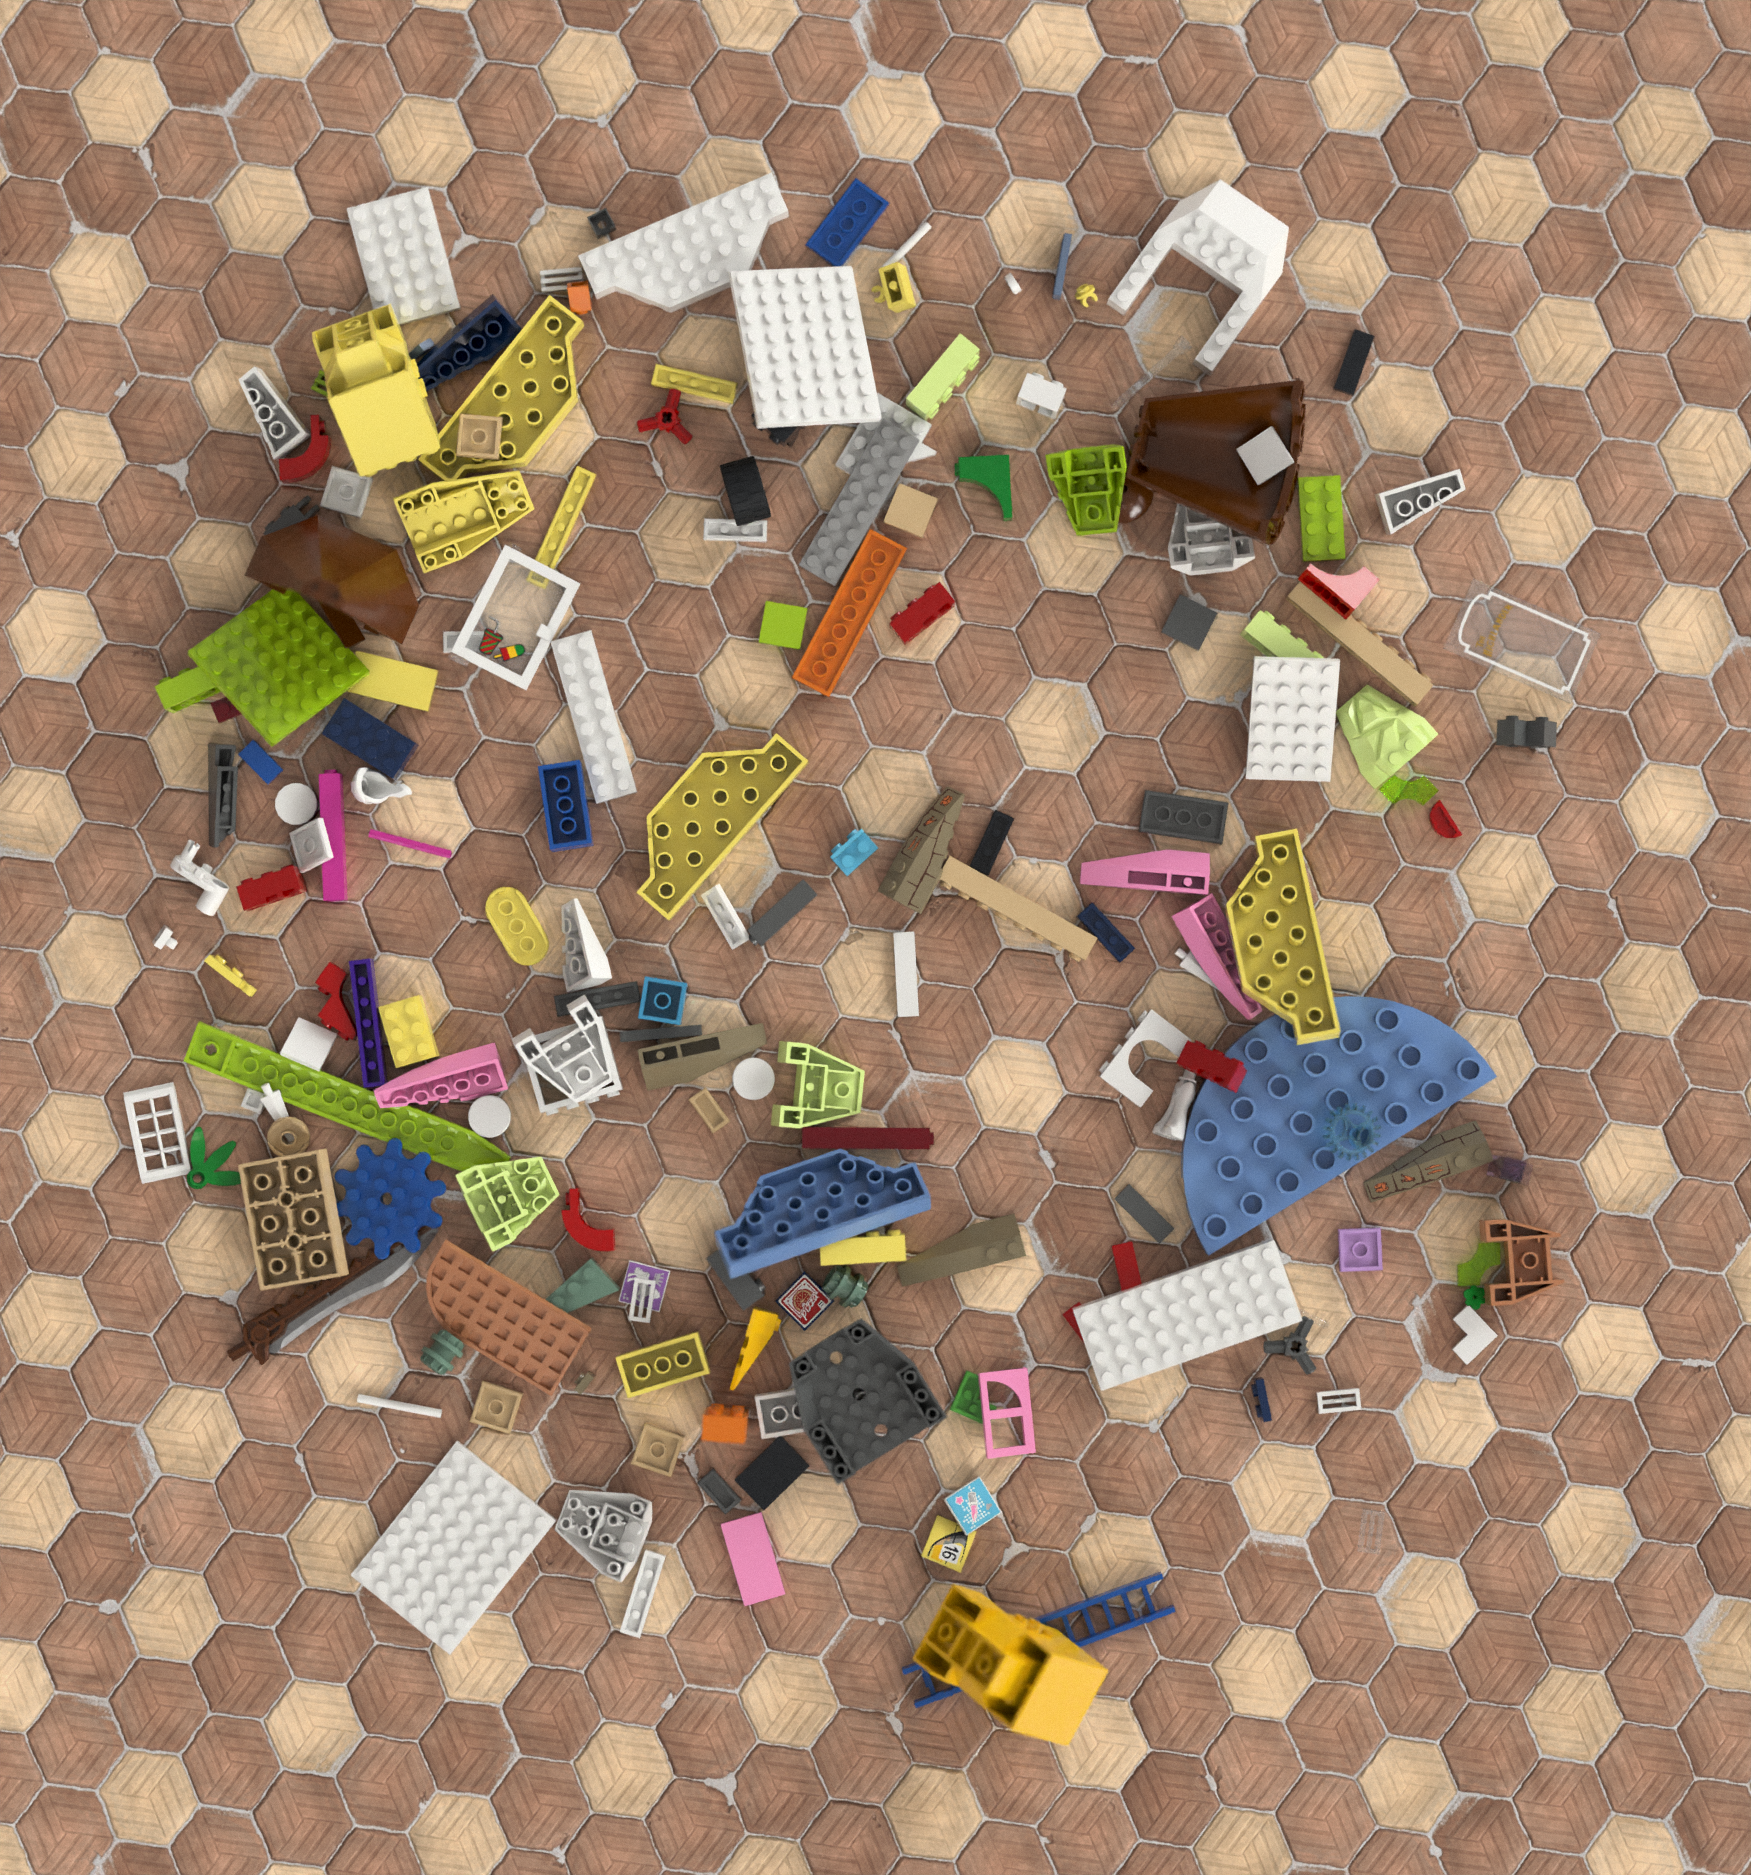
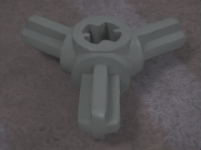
M1303 1316V1321L1299 1323L1294 1333L1291 1332L1289 1337H1283V1340L1265 1341L1263 1343V1350L1265 1354L1284 1353V1356H1290L1292 1360L1296 1359L1304 1373L1308 1375L1316 1370V1366L1307 1354L1308 1348L1306 1346L1308 1342L1306 1337L1314 1321ZM1292 1341L1298 1343L1299 1341L1300 1344H1298L1297 1351H1295L1294 1349H1292V1351L1290 1350V1348L1292 1347Z

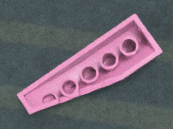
M1211 893L1174 914L1172 918L1186 944L1220 992L1248 1020L1262 1012L1260 1003L1241 990L1228 922L1214 895Z
M495 1043L455 1053L415 1068L375 1089L374 1094L380 1108L408 1106L409 1103L415 1102L423 1105L428 1104V1101L440 1100V1103L449 1102V1099L468 1101L507 1090L508 1085Z

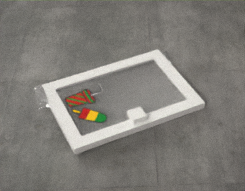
M510 543L509 546H504L448 658L465 667L471 662L527 690L580 583L520 553L522 548Z

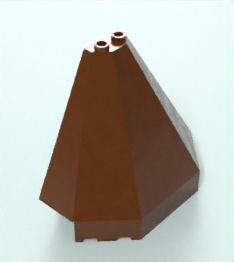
M319 515L262 536L244 575L284 595L287 589L330 605L364 623V630L380 637L384 636L400 644H403L419 607L396 549Z

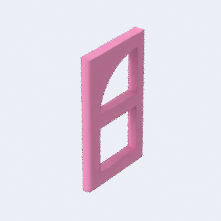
M1027 1367L978 1373L986 1458L1035 1453ZM987 1381L1000 1382L1012 1389L1019 1400L1020 1407L989 1410ZM1021 1416L1024 1445L993 1449L990 1420Z

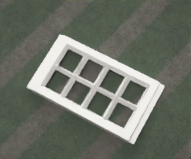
M174 1082L124 1092V1102L142 1184L188 1174L192 1170ZM169 1096L171 1109L156 1112L153 1099ZM149 1100L151 1113L136 1116L133 1103ZM172 1114L175 1127L159 1130L157 1117ZM153 1118L155 1131L140 1134L137 1121ZM176 1132L179 1145L163 1148L161 1135ZM156 1136L159 1149L143 1152L141 1139ZM180 1150L182 1163L167 1166L164 1153ZM160 1154L163 1167L147 1170L145 1157Z

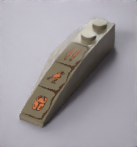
M947 786L937 797L907 837L881 883L878 892L919 914L922 913L941 878L943 860L947 858L949 852L947 851L948 843L954 835L953 826L959 818L965 795Z
M1474 1120L1435 1134L1429 1140L1417 1146L1411 1152L1402 1156L1396 1162L1363 1183L1370 1202H1374L1450 1177L1494 1160L1487 1140L1477 1121Z

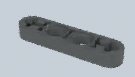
M702 1025L619 1032L620 1042L702 1035Z

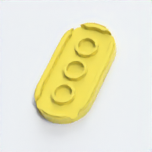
M500 887L495 889L486 901L485 912L512 960L521 965L529 966L539 963L548 952L549 941L524 895L515 888Z

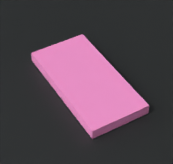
M762 1512L721 1523L744 1606L785 1595Z

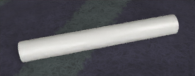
M925 222L882 267L898 262L931 229V226Z

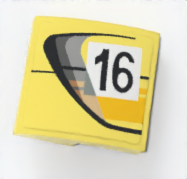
M937 1515L921 1556L961 1573L977 1531H973L966 1536L958 1523Z

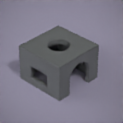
M606 208L587 217L597 239L616 230V226ZM600 221L606 222L604 229L598 227Z

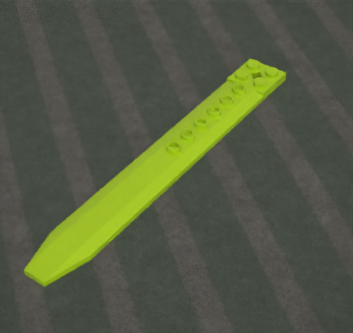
M201 1021L196 1026L184 1058L186 1063L262 1093L264 1092L261 1086L269 1083L272 1091L280 1090L284 1102L385 1142L392 1138H398L402 1142L403 1149L415 1154L422 1151L427 1152L431 1156V1160L458 1171H465L476 1165L507 1162L511 1158V1156L471 1129L410 1105L380 1108L374 1091L325 1071H316L281 1056L277 1052ZM214 1044L217 1052H213L212 1055L209 1054V1050L206 1048L207 1045Z

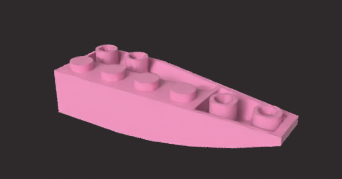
M1161 850L1084 862L1081 864L1080 884L1206 896L1209 889L1210 853Z

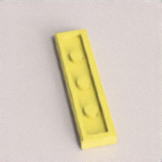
M656 364L651 385L669 390L677 389L682 393L733 404L738 383Z

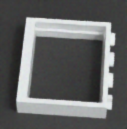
M603 1016L598 1018L614 1085L599 1089L581 1100H586L587 1104L600 1101L599 1096L607 1094L608 1098L620 1095L619 1090H623ZM574 1024L537 1034L535 1037L539 1043L546 1042ZM527 1064L540 1113L546 1112L548 1116L558 1113V1108L566 1106L567 1110L579 1107V1103L574 1102L570 1098L546 1105L537 1072Z

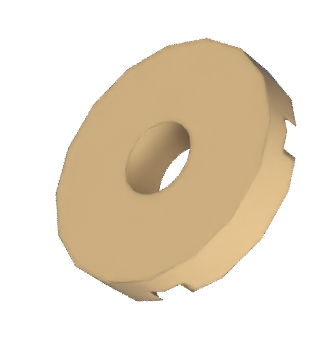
M295 1117L279 1118L272 1123L268 1130V1146L274 1154L280 1157L304 1153L310 1140L308 1127L303 1121ZM290 1133L293 1135L294 1140L286 1142L282 1136Z

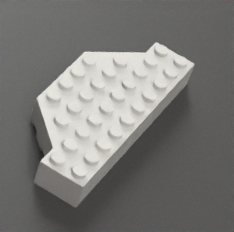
M769 173L578 255L596 299L617 291L672 313L730 288V271L751 270L769 225L789 217V213L772 173Z

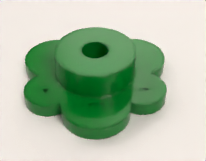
M1471 1285L1470 1289L1464 1290L1463 1296L1466 1299L1465 1304L1478 1310L1481 1304L1485 1303L1483 1288Z

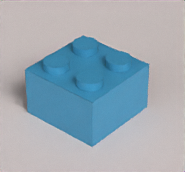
M645 976L638 1018L681 1025L688 983Z

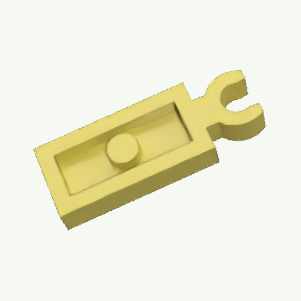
M209 955L204 962L236 987H239L248 996L252 997L257 991L242 978L244 975L235 967L230 969L226 966L227 961L220 955Z

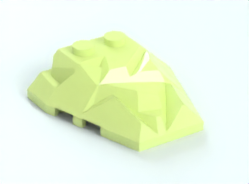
M1369 685L1362 688L1336 711L1337 719L1344 736L1347 737L1352 755H1354L1359 766L1360 774L1373 789H1376L1438 735L1425 718Z
M542 1157L476 1165L455 1175L471 1214L492 1252L513 1242L517 1238L516 1236L527 1228L560 1195Z

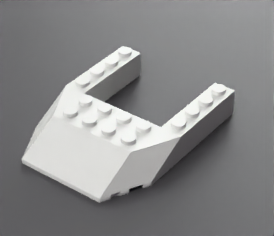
M1220 179L1177 203L1113 291L1107 305L1124 316L1170 250L1174 249L1240 295L1193 362L1194 366L1210 376L1281 276L1289 227Z

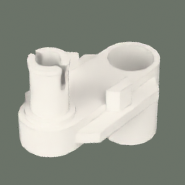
M188 840L181 855L174 857L170 867L204 889L195 906L201 912L214 916L227 894L229 886L210 874L213 869L211 866L203 864L200 868L192 862L200 845L198 843L194 845L195 841Z

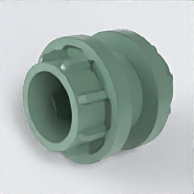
M838 1265L834 1266L827 1274L822 1285L823 1290L827 1292L826 1297L831 1300L838 1296L840 1298L839 1305L842 1307H856L864 1298L868 1290V1283L864 1281V1276L860 1273H857L854 1277L850 1275L851 1268L844 1265L841 1267Z
M443 1329L438 1334L433 1333L430 1338L434 1343L430 1348L424 1346L421 1349L423 1355L420 1357L422 1363L439 1375H445L447 1371L451 1372L454 1369V1366L450 1364L453 1358L456 1356L461 1359L464 1355L461 1352L464 1348V1343Z

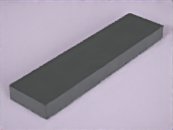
M638 981L554 996L557 1017L571 1015L566 1005L584 994L594 1010L641 1002Z

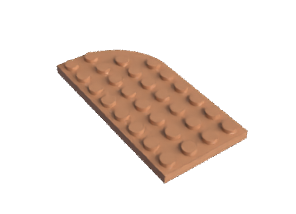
M447 1240L442 1244L428 1270L426 1280L427 1297L432 1312L441 1326L463 1343L552 1396L592 1328Z

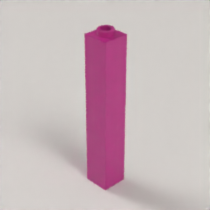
M324 770V774H319L320 818L324 820L334 858L322 863L323 901H348L343 775L337 773V770Z

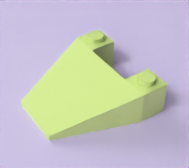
M779 1041L777 1062L797 1064L793 1106L773 1104L772 1126L803 1128L861 1113L864 1070L809 1044Z

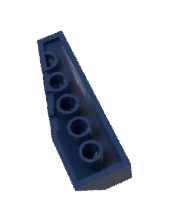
M492 294L417 363L420 374L418 379H423L427 392L438 386V384L456 377L457 374L465 370L468 371L474 368L475 365L493 358L516 338L522 328Z

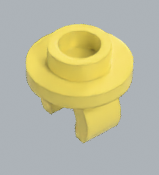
M1083 284L1077 288L1075 297L1086 308L1088 307L1086 302L1088 297L1091 296L1095 302L1098 301L1096 294L1093 293L1095 290L1093 285Z

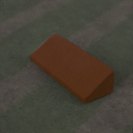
M318 601L345 648L351 649L366 640L353 617Z

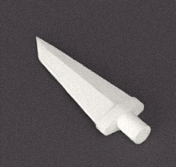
M1179 947L1174 953L1182 960L1179 966L1218 989L1204 972L1191 950L1186 953Z
M269 1083L263 1084L261 1088L265 1095L260 1100L274 1121L282 1117H289L280 1090L272 1091ZM284 1134L288 1142H292L294 1140L292 1134Z

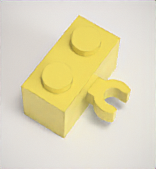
M895 262L879 268L883 287L874 286L871 289L874 293L881 292V295L875 298L874 301L882 303L886 300L888 309L896 313L916 307L906 267Z

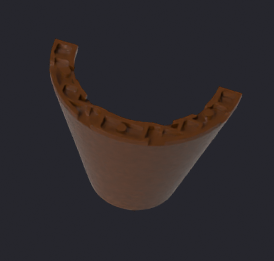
M1302 380L1145 398L1144 405H1141L1139 409L1140 422L1134 429V437L1137 440L1134 445L1131 444L1129 457L1131 458L1129 464H1126L1125 477L1262 544L1273 545L1279 538L1285 525V521H1283L1284 515L1290 511L1300 465L1297 464V461L1303 449L1306 404L1302 403L1303 398H1305L1304 382ZM1273 426L1294 463L1262 484L1257 485L1236 449Z

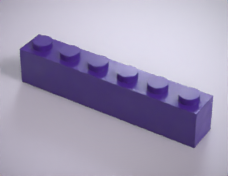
M374 959L349 961L363 1087L382 1086L388 1083L381 1019L378 1009L379 1002Z

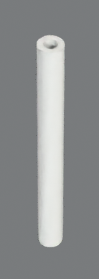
M358 1394L357 1398L358 1403L441 1418L442 1409Z

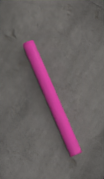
M373 829L369 831L368 837L449 859L452 855V850Z

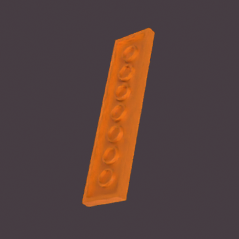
M871 529L869 530L792 679L828 698L830 697L907 551L906 547Z

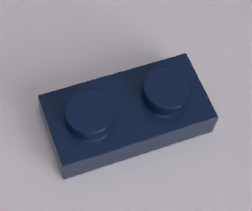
M1262 1377L1254 1378L1251 1390L1253 1397L1257 1396L1258 1405H1255L1257 1418L1261 1417L1263 1422L1272 1421L1264 1379Z

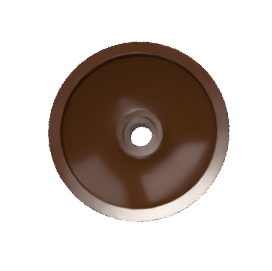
M1125 477L1124 486L1127 488V491L1122 495L1118 523H1129L1142 517L1152 503L1154 492Z

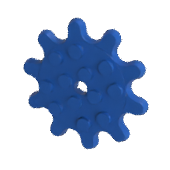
M392 1138L388 1141L386 1151L382 1155L374 1154L368 1145H360L356 1150L359 1167L355 1171L339 1169L334 1176L336 1182L344 1186L346 1190L344 1199L336 1201L338 1216H346L352 1222V1227L346 1234L347 1243L355 1246L365 1238L371 1239L375 1246L374 1254L378 1259H386L390 1254L391 1246L396 1242L402 1243L410 1253L418 1252L421 1248L417 1235L419 1229L423 1226L436 1229L442 1225V1217L432 1210L431 1201L433 1198L445 1193L446 1184L441 1180L430 1181L426 1178L425 1170L431 1162L429 1153L422 1151L414 1158L407 1159L402 1154L403 1146L398 1138ZM387 1192L392 1196V1202L388 1205L383 1202L382 1197Z

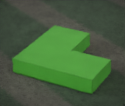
M966 1370L950 1410L983 1424L981 1400L978 1398L980 1390L977 1374ZM989 1403V1410H996L997 1406Z

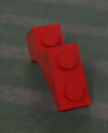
M329 962L315 983L319 985V991L327 996L332 994V996L317 1016L321 1018L320 1022L329 1029L333 1026L339 1030L337 1034L346 1041L349 1039L356 1040L358 1037L357 1027L342 997L344 983L350 974L333 962Z

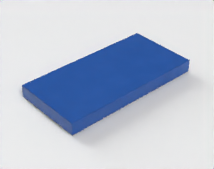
M855 178L805 246L833 267L843 266L889 206V202Z

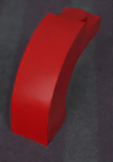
M310 415L311 443L307 451L295 458L279 459V474L282 483L306 480L316 474L327 461L331 450V438L329 435H323V433H326V423L319 415Z
M570 1188L569 1193H566V1206L570 1205V1209L561 1210L563 1222L569 1234L575 1241L588 1249L615 1251V1229H596L589 1226L581 1216L579 1188Z

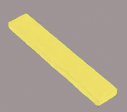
M579 466L576 467L535 558L536 561L553 570L555 569L596 478L595 473ZM530 570L526 582L546 589L549 579Z

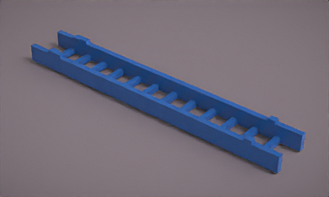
M1157 1572L1034 1619L1047 1626L1046 1622L1061 1617L1069 1639L1078 1647H1083L1176 1611L1173 1605L1156 1611L1154 1609L1146 1585L1164 1579L1162 1573ZM1141 1587L1150 1613L1135 1618L1126 1592ZM1121 1595L1130 1620L1115 1626L1106 1600ZM1101 1602L1110 1628L1095 1633L1086 1607ZM1081 1610L1090 1635L1075 1640L1066 1615ZM915 1662L902 1667L903 1675L922 1669V1677L926 1688L929 1687L930 1695L914 1700L916 1708L963 1691L958 1686L950 1684L951 1687L936 1692L930 1674L918 1663Z

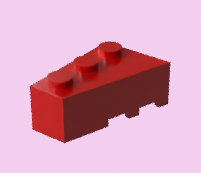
M938 582L935 586H930L923 592V596L919 599L915 598L908 603L906 610L902 613L898 611L890 618L892 621L889 623V626L904 645L954 608L955 600L941 582Z
M293 864L284 866L281 870L274 873L273 871L263 873L260 878L255 880L253 878L240 881L241 885L236 886L244 911L260 908L307 892L302 873Z
M1187 1040L1176 1063L1196 1075L1237 1093L1247 1073V1070L1243 1067L1244 1063L1235 1058L1225 1057L1224 1053L1216 1049L1211 1051L1205 1048V1044L1197 1040L1194 1043Z

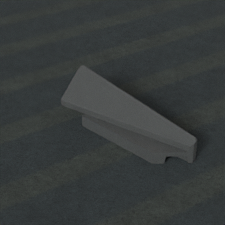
M208 743L209 846L217 848L219 843L225 837L231 835L236 828L238 767L233 766L236 745Z

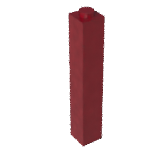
M802 1128V1148L930 1149V1145H934V1132H930V1128Z

